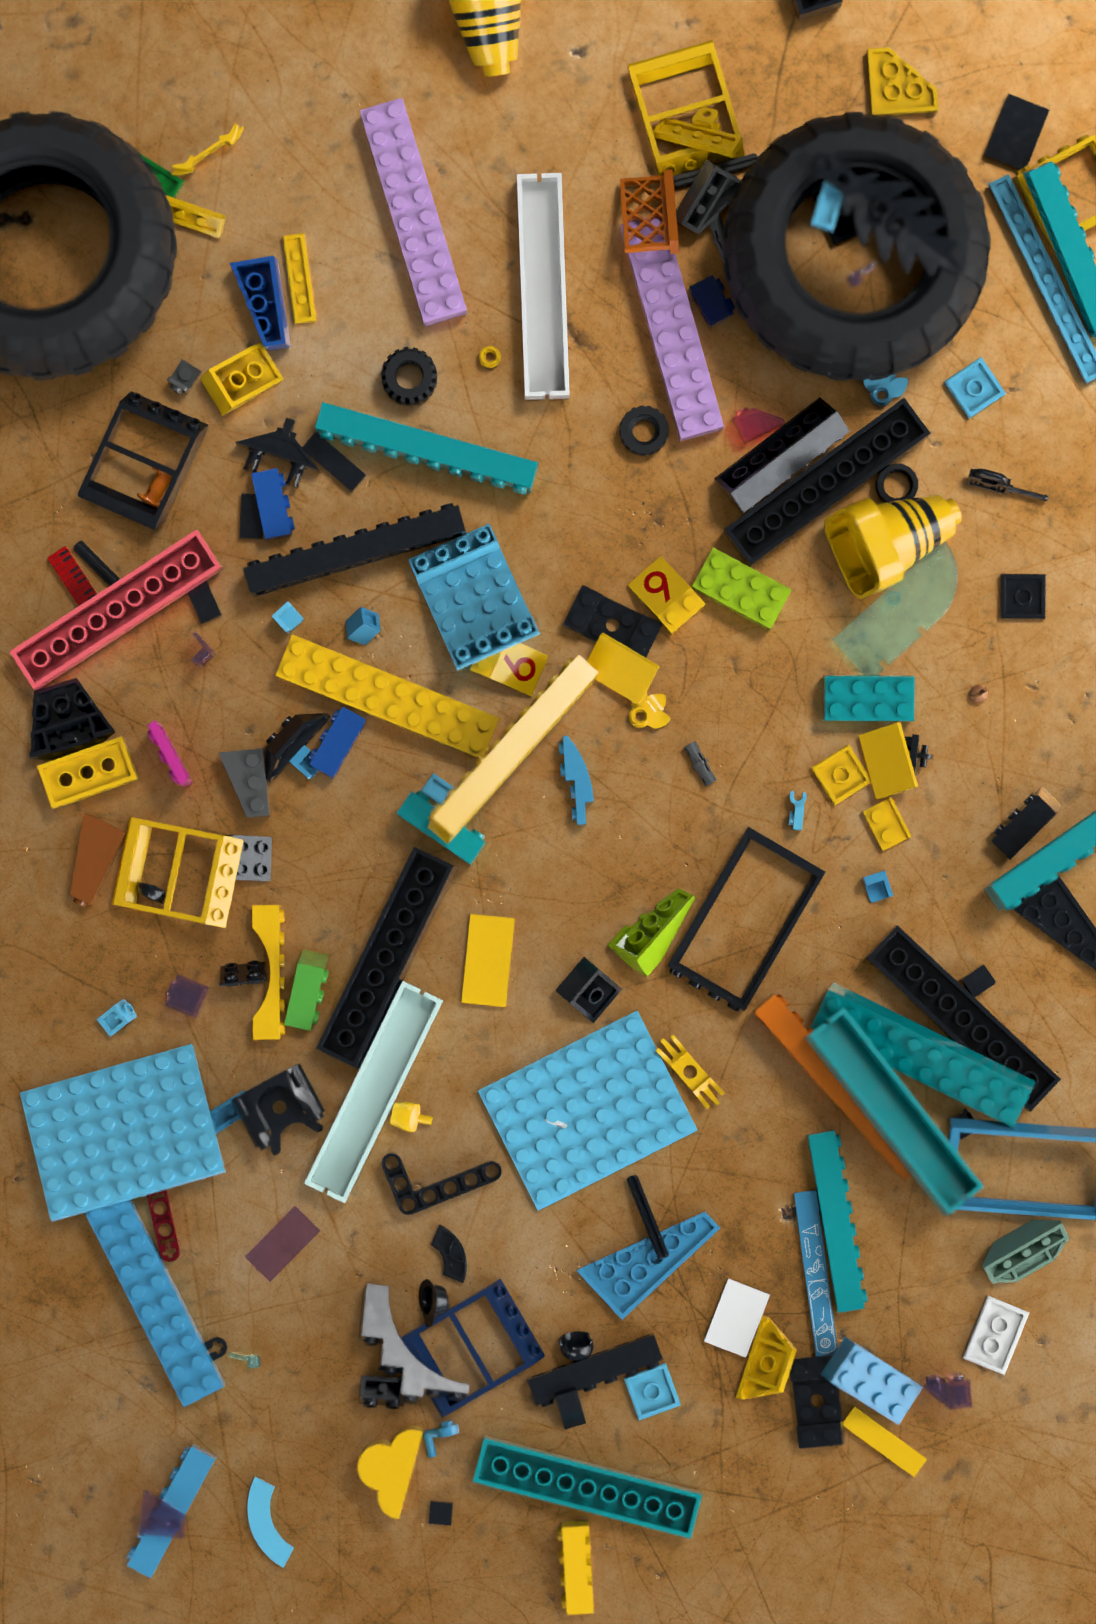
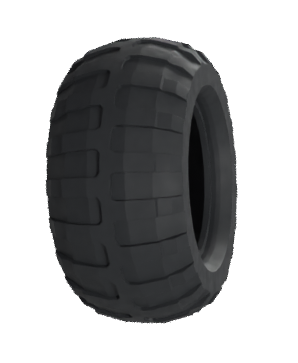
M29 111L10 114L8 119L0 120V203L11 194L34 185L59 184L76 188L91 196L105 209L109 222L110 240L105 262L97 277L82 293L73 299L57 306L40 309L17 307L0 300V373L8 376L31 377L35 380H53L55 377L70 374L77 376L92 371L93 367L111 358L116 359L128 350L127 347L142 332L145 333L155 321V315L163 299L168 296L173 281L172 273L175 258L177 257V239L175 237L173 214L161 183L151 167L130 143L113 134L109 128L95 121L75 118L65 112L49 111V114H30Z
M845 112L843 115L811 119L787 134H782L770 143L769 147L747 168L735 190L727 213L723 232L724 274L739 315L747 322L750 329L757 335L758 340L767 349L774 351L799 370L826 376L832 380H880L924 363L928 358L945 347L966 323L978 302L986 282L991 238L985 216L984 201L968 176V170L958 157H953L939 143V139L927 131L922 132L913 126L903 123L902 119L889 115L881 117L865 115L863 112ZM822 152L829 153L846 168H850L857 177L868 173H878L879 176L870 184L885 181L911 182V187L896 196L898 199L909 197L932 198L933 202L914 214V217L939 216L949 219V222L930 235L942 236L958 242V245L948 251V253L955 259L962 272H952L938 265L934 276H930L924 268L919 284L908 296L888 308L875 312H843L816 300L797 280L789 264L786 252V228L789 219L803 201L822 189L823 182L825 181L813 169L812 162L814 157ZM822 160L820 162V167L825 168L827 166V161ZM839 174L837 177L839 183L844 181L843 174Z

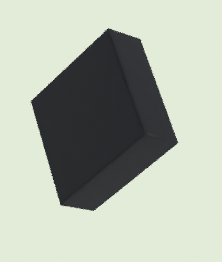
M431 1500L429 1524L451 1526L453 1502Z

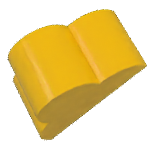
M419 1425L403 1427L396 1433L393 1441L379 1439L370 1442L363 1449L358 1461V1473L361 1480L368 1487L379 1490L378 1502L381 1509L388 1516L398 1520L424 1427Z

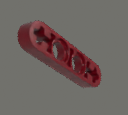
M166 1189L159 1191V1195L164 1193L165 1198H157L152 1201L151 1196H156V1194L151 1193L147 1195L160 1256L164 1261L173 1262L180 1256L181 1249ZM161 1201L166 1204L167 1210L164 1214H157L155 1212L154 1206L157 1202ZM163 1223L169 1224L172 1228L171 1234L168 1236H163L159 1232V1227ZM174 1237V1241H171L170 1245L172 1249H176V1252L173 1254V1258H170L168 1254L165 1255L164 1253L168 1248L167 1243L162 1244L161 1240H168Z

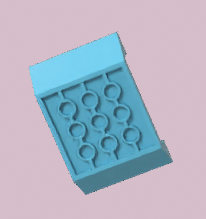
M490 523L408 559L457 670L540 634L504 558Z

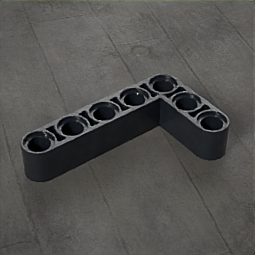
M390 1152L382 1159V1167L398 1208L405 1215L417 1213L494 1182L500 1178L502 1173L501 1165L497 1161L491 1160L414 1190L399 1154ZM393 1156L397 1158L398 1166L396 1168L390 1169L387 1167L386 1159ZM495 1165L498 1168V1174L495 1177H489L485 1172L487 1166ZM468 1173H473L477 1176L478 1181L474 1185H468L465 1182V1176ZM396 1178H404L407 1182L406 1188L402 1190L397 1189L394 1186ZM449 1181L454 1182L457 1186V1190L452 1194L444 1190L445 1183ZM426 1190H432L436 1194V1199L432 1202H427L423 1198V1193ZM406 1198L412 1199L415 1202L414 1209H404L402 1205L403 1200Z

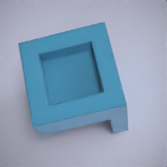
M360 607L345 622L347 639L366 645L381 631L379 613Z
M304 745L289 762L311 780L318 771L310 767L311 761L308 758L312 751Z
M885 871L862 878L871 903L893 896Z

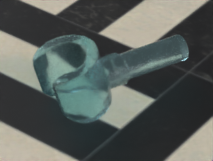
M232 1352L229 1354V1358L247 1361L248 1368L260 1367V1357L256 1354L241 1355Z

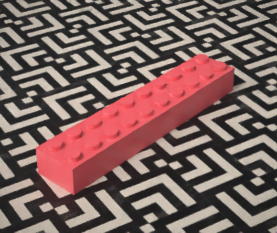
M196 529L9 652L32 688L39 690L224 568L200 531Z

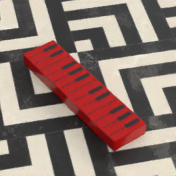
M67 546L47 557L78 606L97 595L96 590Z

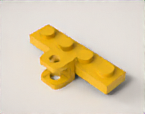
M701 107L692 118L693 124L665 118L660 120L653 131L654 137L657 139L734 158L743 144L742 136L720 131V123H716L719 116L718 110L708 107ZM705 114H710L709 117H703Z

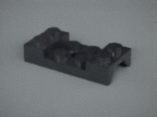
M582 585L563 626L597 642L602 633H605L646 658L662 627V623ZM610 619H615L619 623V628L614 632L609 631L606 627V623Z
M834 1353L812 1357H794L790 1369V1379L793 1383L799 1449L844 1445L846 1443L839 1387L821 1375ZM819 1394L823 1397L824 1402L822 1406H815L812 1403L813 1395Z

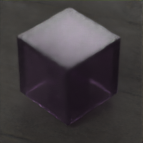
M177 974L175 981L171 982L166 995L168 999L165 1006L194 1018H199L211 986L182 974Z

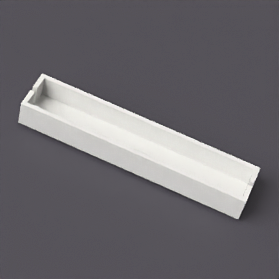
M541 173L542 182H537V174H517L525 400L545 399V395H549V399H568L570 392L562 173Z

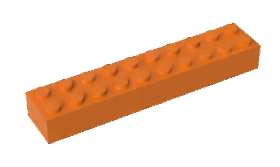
M771 994L752 1012L897 1174L906 1180L911 1176L910 1172L804 1038L813 1030L811 1028L806 1030L802 1025L804 1020L796 1011L792 1013L787 1008L789 1003L781 994L777 996Z

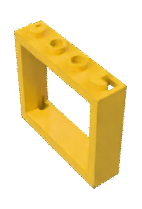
M1086 134L1076 140L1078 144L1072 147L1067 144L1056 150L1058 154L1051 158L1049 154L1037 160L1038 165L1032 168L1051 161L1056 164L1088 146L1096 158V134L1091 137ZM1027 165L1017 171L1019 175L1014 180L1047 243L1053 249L1031 192L1025 182L1023 173L1032 169ZM1096 215L1079 223V226H1082L1085 231L1096 226Z

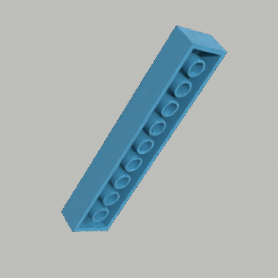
M132 1199L85 1212L183 1407L224 1387L226 1383L215 1362L212 1360V1356L209 1350H207V1346L204 1344L205 1342Z

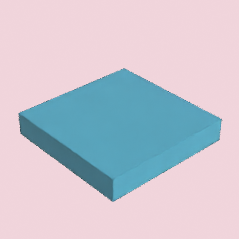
M982 357L944 381L968 419L1006 394Z
M666 1362L654 1368L624 1377L639 1420L681 1405Z

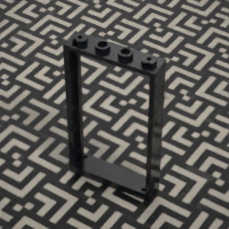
M747 827L667 965L671 968L669 973L678 978H681L682 975L690 979L688 984L699 990L701 987L709 990L707 995L717 1001L723 998L729 1002L727 1006L736 1012H739L740 1009L745 1011L826 872L752 828ZM752 840L811 874L812 878L742 998H739L679 962L746 847Z

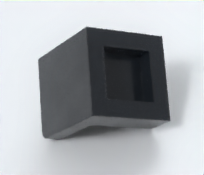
M981 964L960 979L973 997H977L996 983L984 964Z

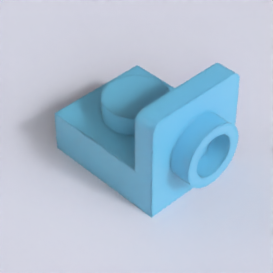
M123 999L101 1015L97 1021L111 1037L135 1019L137 1014L134 1012L132 1005Z

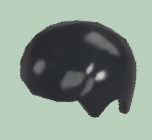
M569 1332L559 1338L561 1353L569 1360H584L591 1355L594 1349L593 1339H590L588 1332Z

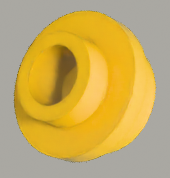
M494 346L484 347L479 353L480 363L486 368L496 367L501 361L500 351ZM487 354H493L494 359L492 361H487Z

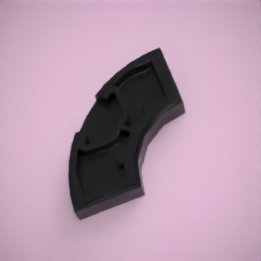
M440 1224L431 1246L436 1248L443 1257V1275L464 1283L467 1272V1259L464 1248L456 1235Z

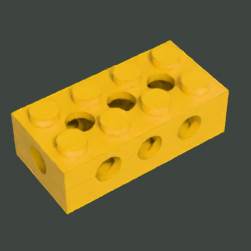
M123 736L37 766L53 809L139 780ZM112 759L115 763L114 769L106 771L104 763ZM86 767H92L94 771L93 776L89 779H85L83 776V771ZM66 774L72 776V783L69 786H64L62 783V778Z

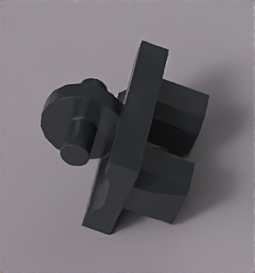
M912 734V737H905L908 750L911 751L910 758L916 776L917 759H920V767L926 768L927 759L934 760V755L928 754V745H922L921 753H918L920 736Z

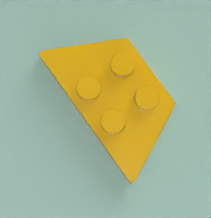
M762 1315L736 1395L738 1399H750L783 1393L797 1349L767 1316Z

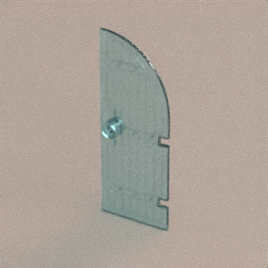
M946 542L942 543L919 560L904 574L902 581L889 587L832 639L863 675H879L884 670L879 664L883 659L890 665L922 636L917 628L922 625L927 631L950 607L957 589L958 572L954 555Z

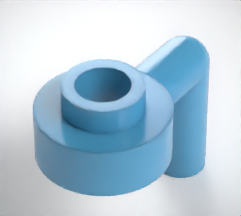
M452 1420L439 1423L440 1427L423 1432L428 1458L437 1456L433 1438H442L460 1433L458 1423L453 1424Z

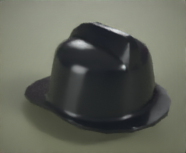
M428 1279L423 1280L419 1288V1305L423 1313L425 1325L430 1328L434 1324L437 1315L446 1313L449 1310L450 1301L447 1291L443 1286L433 1284Z

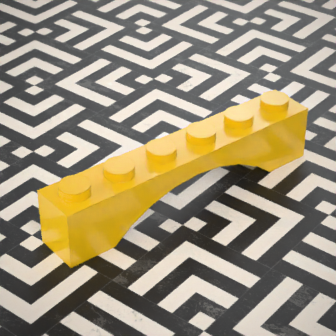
M252 905V928L259 935L266 948L271 972L266 998L253 1017V1040H280L281 1035H285V1021H281V1012H285V999H281V990H285V977H281V968H285V954H281V945H285V932H281V923L285 922V911L280 910V905Z

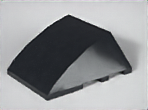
M77 678L34 691L30 759L56 760L101 744L115 733V730Z

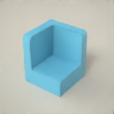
M289 601L272 615L274 620L287 634L305 620Z

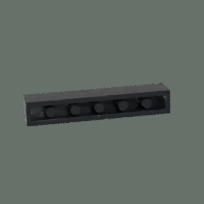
M653 1332L592 1354L584 1360L572 1361L528 1377L527 1381L536 1406L541 1404L542 1407H546L555 1403V1392L576 1387L577 1391L583 1389L584 1392L597 1388V1383L604 1381L605 1384L617 1381V1376L626 1374V1377L639 1373L638 1369L647 1366V1369L659 1366V1361L663 1360Z

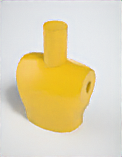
M405 1101L394 1102L390 1125L410 1132H415L418 1123L432 1125L433 1116L420 1114V1104Z

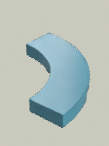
M255 1476L249 1491L247 1504L250 1529L262 1551L272 1561L284 1568L294 1546L280 1536L272 1522L270 1502L275 1486Z

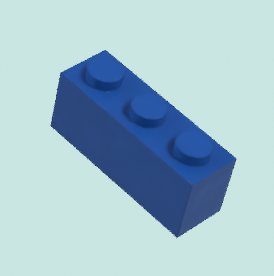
M277 468L251 473L265 541L292 536L291 530H294L295 527L292 516H287L286 508H290L288 495H283L282 487L286 486L283 473L279 474Z
M342 707L340 711L336 709L330 720L333 722L331 728L324 730L319 739L322 742L319 749L314 748L308 758L311 761L310 767L331 779H334L366 723V719L345 707Z

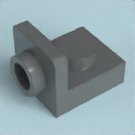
M182 359L172 376H169L167 379L168 383L171 384L169 388L178 394H181L183 391L188 395L201 371Z

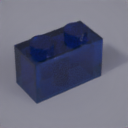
M713 274L689 287V292L709 329L734 316L733 310H735L730 297L726 299L722 292L725 288L719 278L715 279Z

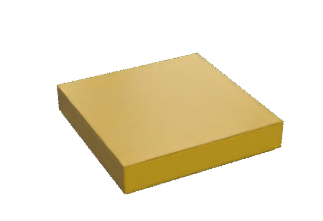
M849 744L811 767L834 806L871 783L868 773Z

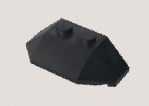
M328 713L295 714L293 718L288 716L281 724L283 729L278 734L274 732L267 739L266 743L268 745L265 747L267 780L272 783L288 766L289 761L304 745L306 746L331 718Z

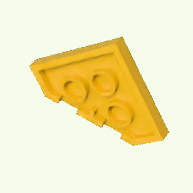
M890 47L867 49L871 115L886 116L939 111L937 88L931 82L929 83L908 62L901 59Z

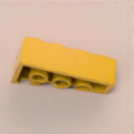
M562 1521V1527L557 1528L558 1541H563V1550H559V1564H564V1573H560L561 1586H565L566 1595H561L562 1609H567V1615L594 1613L589 1521Z

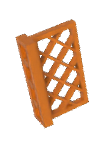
M664 170V175L620 179L625 253L670 250V254H679L673 170ZM660 183V187L655 192L647 188L650 184ZM634 185L638 188L633 194L625 190V186ZM642 192L649 195L644 202L637 198ZM654 199L662 203L656 210L649 206ZM632 201L640 205L634 211L626 207ZM643 209L651 213L646 219L638 215ZM655 217L663 221L658 227L650 223ZM633 219L641 223L635 229L628 225ZM645 226L652 230L647 237L640 233ZM658 234L665 239V242L655 243L652 239ZM635 236L642 240L640 244L629 245V241Z

